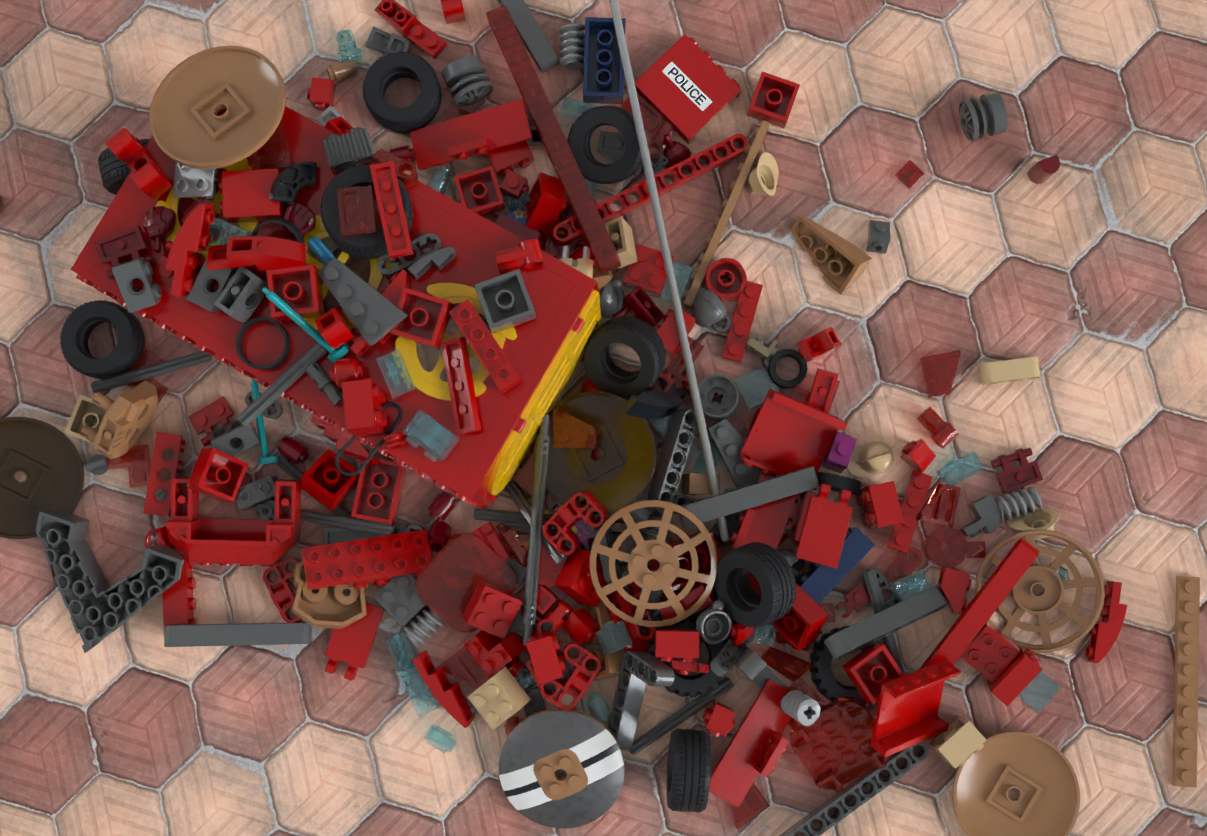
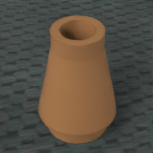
M354 60L330 63L329 66H326L329 79L336 81V83L357 72Z

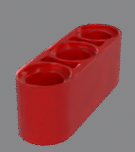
M634 582L626 585L630 589V595L639 600L641 593L638 586ZM616 590L615 596L622 612L634 617L631 613L633 604L625 600ZM645 609L642 620L652 621L648 610ZM626 621L632 636L636 640L650 639L654 635V627L645 626L646 634L643 636L639 631L640 625Z

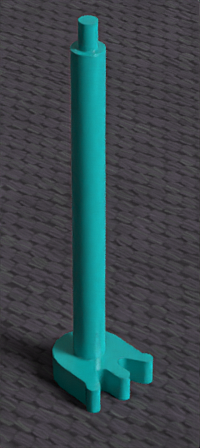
M266 287L262 289L271 302L329 352L327 358L334 363L336 359L342 358L349 351L348 342L337 349H333L314 327L272 290L269 291Z
M252 379L251 390L254 401L260 394L258 383ZM261 413L256 417L262 458L257 459L258 465L279 461V456L269 457L263 414Z

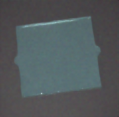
M764 366L752 372L748 371L746 375L734 380L749 411L763 404L769 389L777 391Z
M1041 671L1018 696L1039 714L1048 702H1052L1051 699L1059 691L1060 687Z

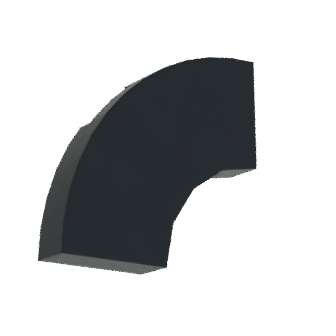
M300 162L284 169L275 178L271 186L269 200L289 205L293 204L296 194L302 187H313L316 185L317 163Z

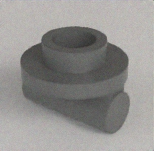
M94 455L85 464L87 472L90 471L95 475H102L109 468V461L103 455Z

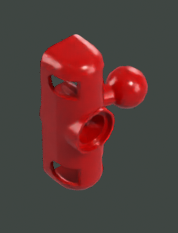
M558 600L543 618L537 613L536 609L535 623L537 625L532 630V635L544 632L542 629L544 622L551 623L553 627L552 635L556 634L566 621V619H562L566 613L571 614L573 608L564 600ZM558 604L559 606L553 612L552 609ZM524 605L522 606V608H521V610H520V613H521V616H522V617H523V612H524ZM524 645L525 650L529 653L527 645Z

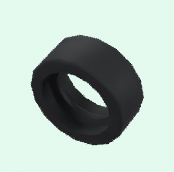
M784 349L775 353L769 361L767 368L771 381L784 389L794 388L799 385L806 377L808 370L805 358L798 351L792 349ZM784 357L793 358L799 364L798 376L790 381L782 380L776 373V364Z

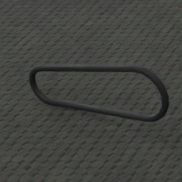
M393 402L385 403L382 406L383 409L387 406H394L399 412L398 418L384 436L389 435L402 418L400 406ZM354 435L337 453L335 459L336 468L345 476L359 474L383 444V438L357 471L349 473L341 469L339 457L357 438Z

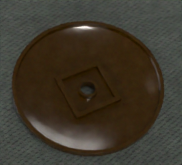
M585 392L565 399L547 414L549 415L548 436H550L545 492L560 507L576 493L588 490L607 508L609 515H612L622 507L633 503L635 499L638 500L648 488L656 467V440L651 426L645 417L631 416L622 411L628 405L627 400L606 392ZM540 428L538 429V432H537L536 438H535V442H534V449H533L534 468H535V460H536L537 435H540ZM594 449H600L602 452V457L597 461L591 456ZM580 496L579 502L586 506L585 497ZM594 511V517H601L598 512Z
M7 417L0 419V537L8 539L38 537L36 526L39 511L72 514L81 499L85 476L79 452L62 431L42 420L30 417ZM18 471L24 472L27 476L26 481H17L15 473Z

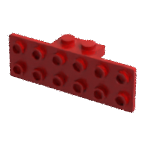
M523 99L410 132L419 170H425L456 160L463 161L470 156L484 155L490 150L532 138Z
M761 473L758 482L774 477ZM797 494L749 508L746 513L742 512L738 520V524H741L739 532L734 531L730 543L734 544L732 550L751 542H762L777 550ZM749 572L750 584L754 592L759 596L761 592L760 585L755 576Z
M427 530L302 548L308 590L348 584V588L354 587L355 590L366 588L368 584L375 583V586L386 585L387 581H390L395 576L433 570Z
M767 679L710 776L709 792L739 807L757 775L760 773L768 778L770 773L775 770L776 763L786 751L789 742L782 736V733L792 717L782 710L780 703L783 697L790 692L789 690L771 679Z

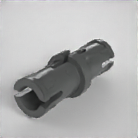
M314 362L306 368L305 372L318 385L317 389L323 392L335 407L344 402L343 393L334 382H331L330 377L324 372L318 362Z

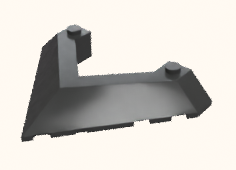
M39 511L36 533L38 538L42 539L45 546L43 551L49 565L53 566L56 576L54 578L65 606L70 612V618L77 634L80 633L84 643L82 645L84 653L90 651L180 580L184 562L183 557L178 550L158 544L145 548L140 569L110 587L85 540L89 520L73 514Z

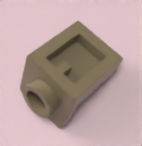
M751 337L745 348L766 360L768 356L772 358L778 350L776 346L778 340L775 339L770 347L767 348L764 341Z

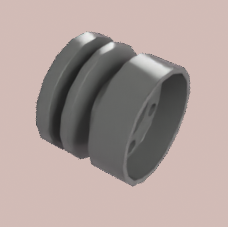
M477 55L461 57L448 64L441 72L447 87L452 88L450 93L454 97L453 100L456 106L463 107L479 102L492 93L494 89L488 75L484 74L485 68L480 57Z
M997 91L982 94L980 99L977 97H971L970 100L963 99L959 103L960 123L969 141H976L978 138L983 139L987 133L990 136H994L1007 130L1008 117L1006 107L1001 95Z
M714 374L707 376L699 383L698 389L704 417L711 421H719L723 418L729 419L735 414L739 407V393L732 379L725 375ZM714 396L723 397L721 399L722 403L713 402L715 400Z

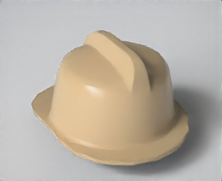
M762 153L757 167L748 175L749 192L752 195L768 194L773 196L776 192L779 170L776 160L770 153Z
M881 441L857 446L853 449L847 469L852 475L859 478L884 473L893 466L894 452L887 443Z
M1038 509L1035 510V513L1027 510V515L1019 511L1020 516L1018 518L1014 513H1011L1012 519L1008 520L1007 518L1008 525L1015 530L1044 529L1055 531L1054 525L1058 521L1059 516L1052 509H1042V511ZM1034 535L1035 539L1047 537L1046 535Z

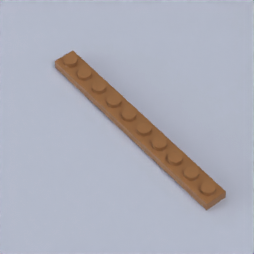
M763 120L761 126L756 125L752 135L755 137L753 144H748L744 153L748 156L745 162H740L737 173H740L737 180L733 179L729 191H732L729 198L725 197L721 206V209H724L722 216L717 215L713 225L716 230L713 235L709 234L705 243L708 246L706 253L701 252L697 262L700 264L698 271H693L689 280L692 282L691 288L684 291L681 299L684 300L683 307L691 309L696 294L768 131L770 123Z
M1176 576L1172 785L1197 787L1200 577Z

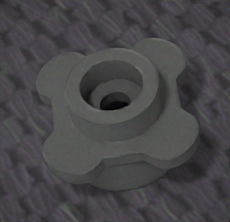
M268 500L267 503L256 505V511L260 515L259 519H275L274 500Z

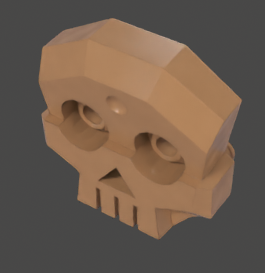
M145 380L133 390H128L119 395L115 401L100 391L97 392L93 397L92 403L105 410L106 413L98 431L89 424H86L81 429L80 435L93 442V447L110 459L127 453L129 448L136 445L151 424L158 404L156 386Z
M303 560L296 564L293 585L297 590L291 612L310 626L343 629L367 615L364 591L367 590L369 584L366 585V588L355 590L354 587L348 588V584L320 588L318 593L314 594L311 590L307 589ZM343 590H348L350 595L344 596Z

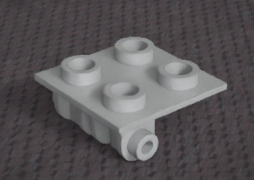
M176 162L173 198L205 197L208 200H214V196H217L216 184H214L218 182V179L214 177L218 175L217 168L198 169Z

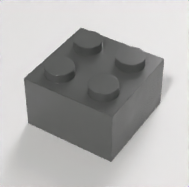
M519 269L474 285L492 334L536 319L534 307Z
M414 574L395 576L374 598L404 627L435 596Z

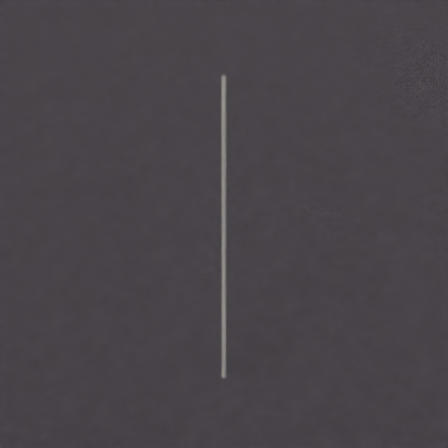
M609 0L712 496L720 494L620 10L617 0ZM725 516L717 518L721 540H730Z

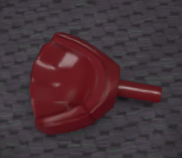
M668 134L664 135L668 144L663 155L666 169L691 157V151L688 147L677 141L672 142Z
M295 202L287 205L282 219H286L297 226L302 236L315 229L316 217L309 207ZM282 225L286 232L282 239L288 240L290 236L296 238L288 227Z
M163 206L149 209L142 218V224L146 233L155 241V252L157 253L161 252V241L170 236L174 231L177 218L174 210Z

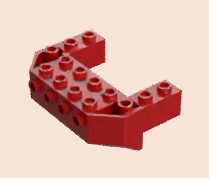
M179 476L171 479V520L166 522V530L171 544L190 563H199V565L220 563L221 566H230L232 564L253 566V564H260L262 567H271L300 542L301 480L280 479L275 481V520L199 518V492L187 487L190 477Z

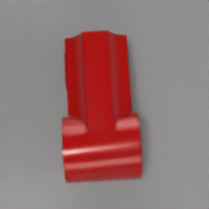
M537 239L526 240L516 247L494 252L499 273L521 267L530 269L544 264Z

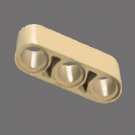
M1038 357L979 364L982 385L1041 377Z

